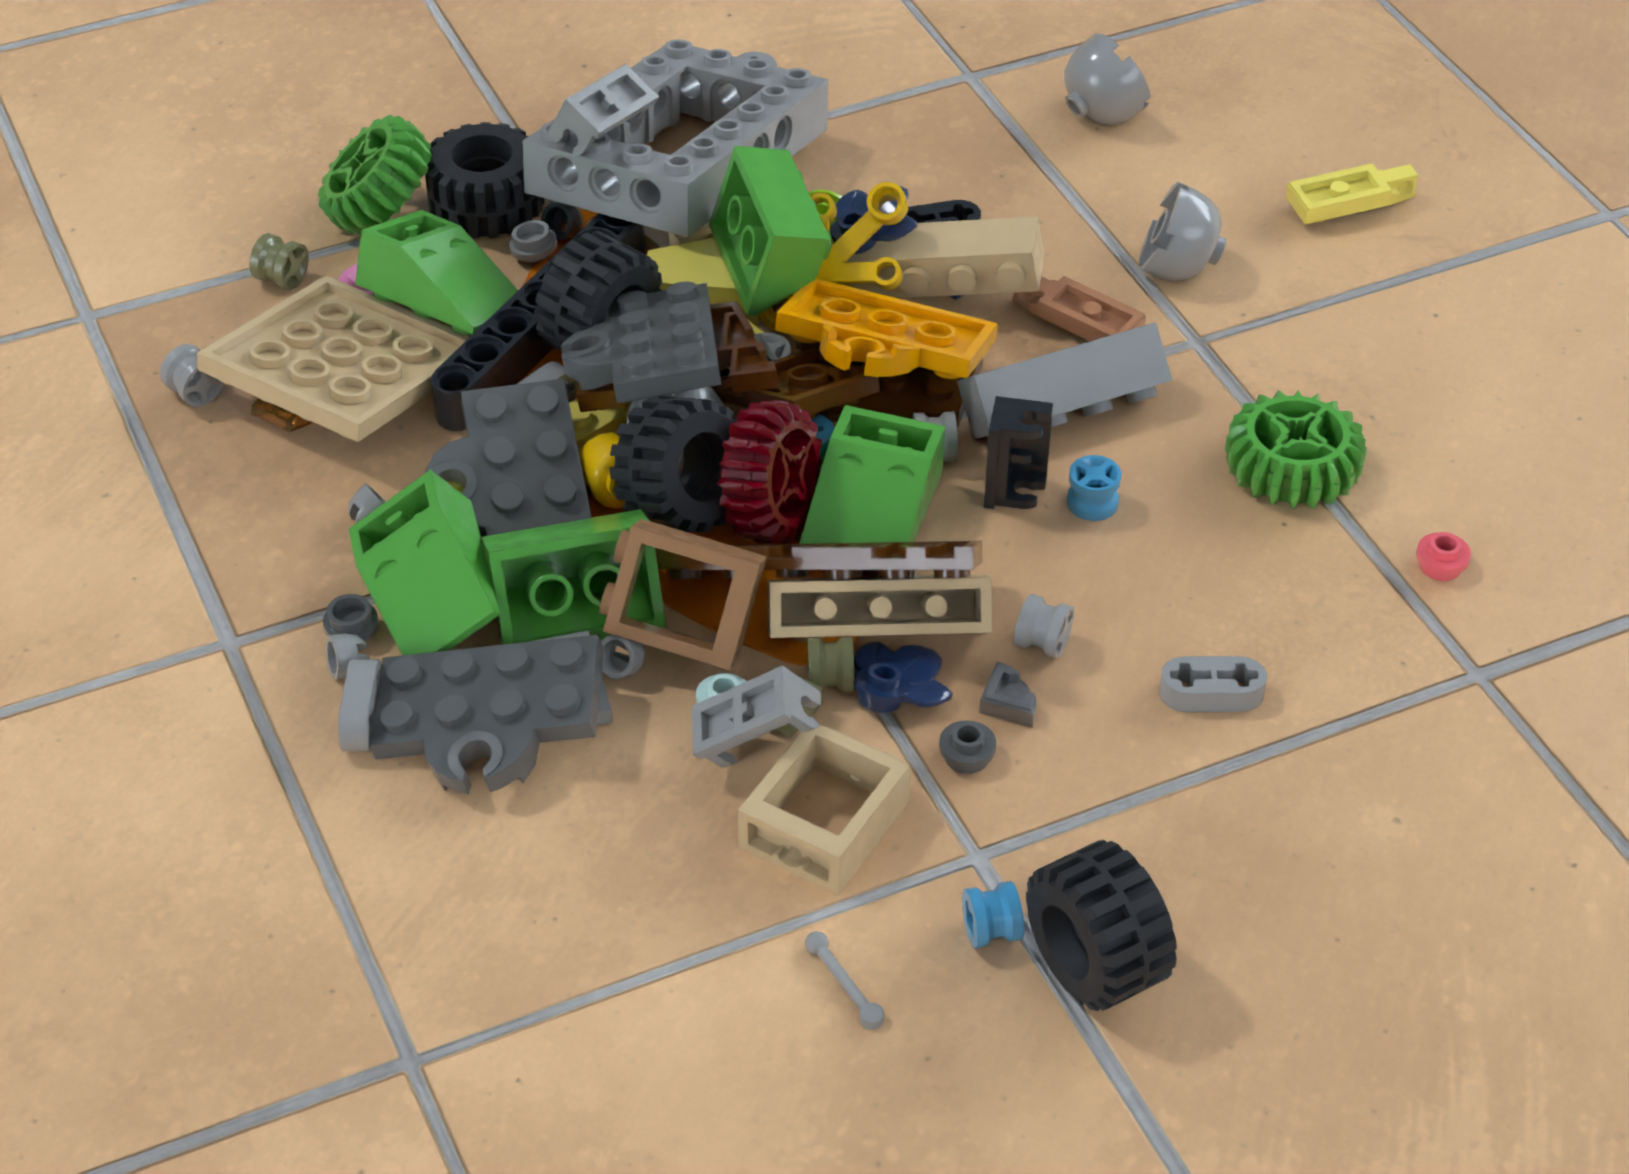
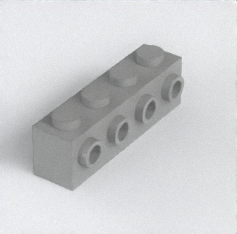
M1155 322L977 374L967 379L964 378L958 380L957 384L973 439L988 436L996 396L1053 403L1051 427L1068 422L1066 412L1081 408L1084 417L1113 409L1111 403L1113 398L1126 395L1128 404L1157 396L1156 385L1173 380Z

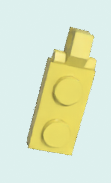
M1371 163L1291 181L1287 184L1285 197L1306 225L1393 205L1413 198L1416 195L1418 174L1411 164L1379 170Z

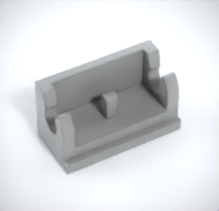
M625 64L565 99L547 135L557 143L571 129L578 138V144L573 148V155L580 156L590 149L595 138L601 137L625 121L627 123H634L639 120L647 108L657 102L659 96Z
M782 665L692 706L693 755L699 759L705 757L719 767L725 768L737 763L736 757L732 753H727V750L788 723L802 732H809L818 728V722L813 717H809L802 707L805 706L813 709L820 706L821 691Z

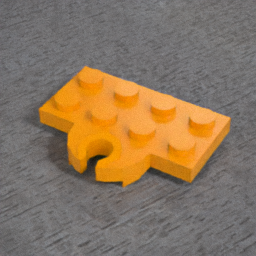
M816 278L799 289L777 311L775 331L791 334V337L799 342H821L820 352L824 359L844 371L850 369L852 361L865 362L864 376L893 377L909 373L917 367L934 370V373L942 378L958 379L962 377L967 379L994 344L998 323Z

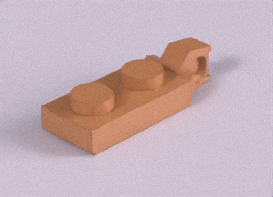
M1041 276L1039 291L1014 292L1012 301L1034 315L1088 341L1138 328L1146 323L1145 313L1066 276H1063L1058 281L1048 280Z

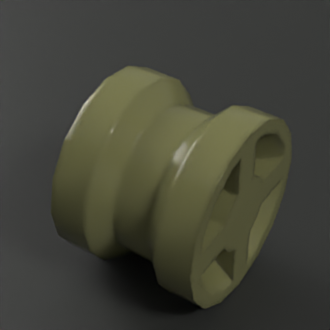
M270 233L263 234L256 241L252 249L249 262L250 273L253 278L265 282L274 279L278 286L292 290L302 282L306 274L309 262L308 249L303 244L294 241L285 244L279 236Z
M808 637V681L823 689L825 686H837L842 692L854 691L853 638L840 637L836 642L824 643L819 637Z

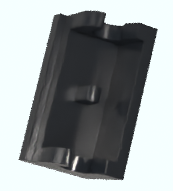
M1000 396L995 397L988 433L984 508L994 509L995 506L1030 509L1037 506V496L1019 494L1015 490L1018 488L1045 490L1053 403Z

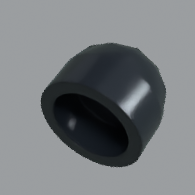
M553 202L543 210L541 221L548 224L549 229L555 233L557 240H566L574 237L581 231L583 215L578 207Z

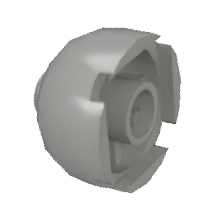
M1095 33L1071 55L1064 70V83L1068 92L1065 101L1069 109L1078 118L1082 119L1086 116L1094 123L1112 126L1123 124L1144 110L1150 104L1145 101L1151 98V93L1136 63L1130 56L1122 61L1113 52L1119 45L1104 34Z
M1176 182L1160 204V206L1166 209L1162 212L1158 221L1152 220L1141 249L1139 265H1142L1141 271L1169 281H1185L1198 275L1207 263L1215 265L1219 261L1226 245V239L1219 236L1222 219L1219 209L1212 200L1196 189Z

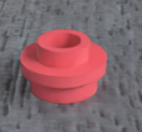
M1436 532L1424 536L1419 541L1416 557L1420 569L1425 575L1435 580L1449 581L1457 578L1468 567L1471 550L1468 544L1458 536L1448 532Z

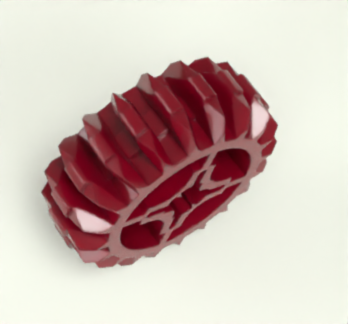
M779 400L761 401V403L751 402L748 409L739 411L737 422L730 423V438L722 443L725 452L723 461L718 463L722 467V472L717 485L722 487L723 493L719 502L721 506L726 507L725 520L732 524L734 533L743 535L747 539H754V542L771 544L772 542L792 541L796 533H802L804 530L824 459L820 458L822 440L816 438L818 431L817 423L812 422L809 411L800 409L799 405Z

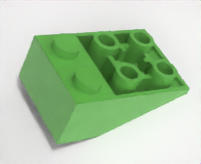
M424 210L368 227L361 231L355 285L374 292V296L379 300L398 302L412 308V312L417 316L435 318L452 325L451 328L457 333L472 335L518 291L460 225Z
M845 405L829 440L800 543L915 542L942 475L946 426Z
M431 469L349 528L356 567L402 655L449 651L500 615L472 501Z

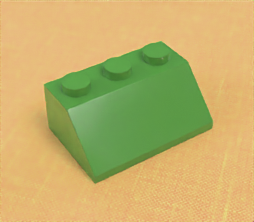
M734 146L709 227L746 314L757 316L816 279L822 261L829 256L831 236L821 221L816 203L811 199L803 182L802 173L797 169L789 150Z
M639 509L482 537V544L500 612L496 619L502 645L530 642L588 630L590 635H598L600 640L612 635L603 632L607 616L599 613L600 604L608 582L616 584L621 563L614 561V553L622 530L630 531L631 526L640 519L649 521L643 511ZM645 545L626 617L666 628L655 547Z

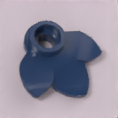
M900 186V187L902 188V190L904 191V194H905V196H906V198H907V200H908V198H909L908 189H906V188ZM859 189L850 191L843 195L836 203V221L830 229L834 243L868 211V194ZM895 201L885 202L881 207V212L885 214L894 212L898 203ZM906 215L897 224L883 225L854 254L870 250L876 244V241L890 242L905 236L917 227V222Z
M873 641L862 645L856 651L854 666L858 672L855 677L854 687L858 692L857 699L859 703L869 710L881 713L893 712L901 706V702L920 707H933L949 701L953 696V693L945 685L934 680L941 669L942 658L933 649L920 645H905L893 651L883 643Z

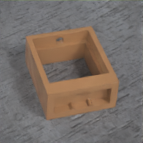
M640 519L631 526L630 531L622 530L615 548L614 561L621 563L616 584L608 582L602 596L599 613L607 616L603 632L730 670L739 659L767 556ZM645 545L735 571L715 643L626 617Z

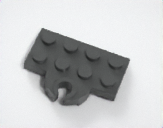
M685 281L672 284L664 291L646 294L644 291L636 290L623 293L613 300L609 306V321L578 331L561 345L563 353L561 356L565 373L568 377L580 382L581 391L596 389L613 383L617 404L722 385L707 283L696 285L693 282Z
M564 378L461 391V404L467 437L451 441L437 451L429 462L425 473L431 469L446 482L454 481L464 486L465 489L462 494L472 501L481 538L592 518Z
M598 635L383 657L369 747L375 759L425 754V758L434 776L443 789L446 791L450 788L463 794H469L472 786L466 774L467 767L473 761L483 757L490 758L483 768L484 780L490 792L501 789L516 779L524 783L536 764L540 743L596 737L603 660V646Z

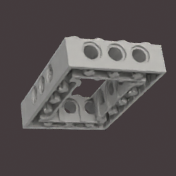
M686 40L668 41L663 47L644 57L639 63L631 67L659 96L657 102L648 107L639 120L634 123H627L625 121L601 137L595 138L590 149L580 156L573 155V148L578 144V138L571 129L557 143L547 135L554 120L544 124L538 131L522 141L524 191L527 194L689 237L711 219L734 146L789 150L791 156H794L827 130L828 79L813 76L808 70L801 68L784 69L772 66L765 59L747 60L731 56L729 51L723 49L706 50L694 47L691 42ZM680 112L700 117L703 121H716L671 155L653 151L650 146L644 144L645 142H652L654 136L667 126L677 124L680 121Z

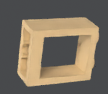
M819 724L818 728L809 732L801 731L738 809L739 848L839 895L908 805L911 765L901 761L891 753L881 752L850 738L840 730L830 729L822 724ZM813 767L871 792V795L839 836L780 809Z

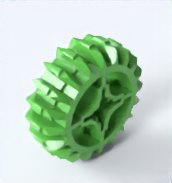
M388 115L382 120H374L369 128L363 127L354 139L350 138L349 144L343 150H340L336 160L329 164L330 170L322 178L323 185L318 192L320 197L318 206L339 229H344L349 234L355 233L358 236L361 235L362 229L389 221L394 213H400L404 203L411 200L414 190L421 186L420 180L427 174L429 169L427 164L432 157L430 153L431 144L424 138V134L410 121L406 122L400 116L393 117Z
M1277 390L1272 399L1264 395H1258L1254 404H1243L1241 412L1234 415L1233 421L1229 425L1225 452H1227L1226 459L1229 465V473L1237 477L1239 487H1250L1252 489L1253 498L1265 495L1270 497L1272 506L1278 501L1289 502L1292 509L1298 503H1306L1310 508L1315 509L1320 500L1333 504L1338 495L1344 496L1349 494L1350 488L1353 487V484H1357L1358 478L1362 475L1367 447L1365 446L1366 439L1363 438L1362 425L1353 421L1352 412L1339 411L1337 401L1324 403L1320 401L1319 393L1309 398L1302 396L1299 390H1297L1294 396H1286Z

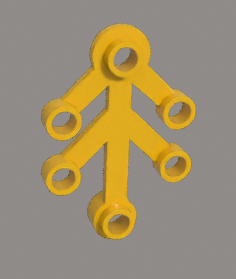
M881 182L869 191L867 196L868 211L831 246L828 258L822 261L817 279L837 284L876 283L883 290H892L901 284L903 271L894 258L882 257L876 262L845 263L883 225L897 224L906 216L908 200L899 185L893 182ZM818 192L810 197L815 201L816 205L823 202L829 204L828 211L821 215L820 218L825 229L830 233V223L837 215V207L831 196ZM885 202H897V208L894 212L889 214L881 212V207ZM885 267H893L896 270L895 275L890 280H881L879 278L880 271ZM796 292L759 314L761 320L769 329L775 331L777 307L781 303L787 302Z

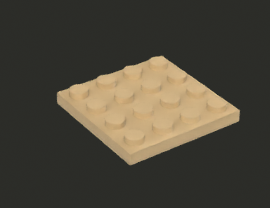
M325 275L197 352L198 371L212 376L224 384L232 385L258 397L264 402L272 403L299 415L302 419L317 423L339 433L345 438L359 442L432 393V374L470 336L457 333L450 327L431 319L417 316L410 310L391 302L379 300L372 294Z

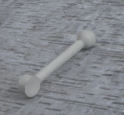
M811 932L805 940L807 951L811 954L819 955L860 1010L859 1022L861 1026L868 1030L880 1028L884 1021L883 1008L879 1004L867 1001L828 949L829 941L827 936L822 932Z

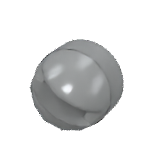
M365 483L349 501L348 513L351 519L357 523L386 501L372 487Z
M343 633L327 637L326 656L333 679L346 678L348 664L351 659H370V656L367 654H358L359 651L367 648L365 640L356 634Z
M609 635L601 641L603 646L602 672L613 679H620L632 676L641 669L644 657L646 656L642 643L615 635ZM619 646L627 650L629 655L615 652L616 647Z

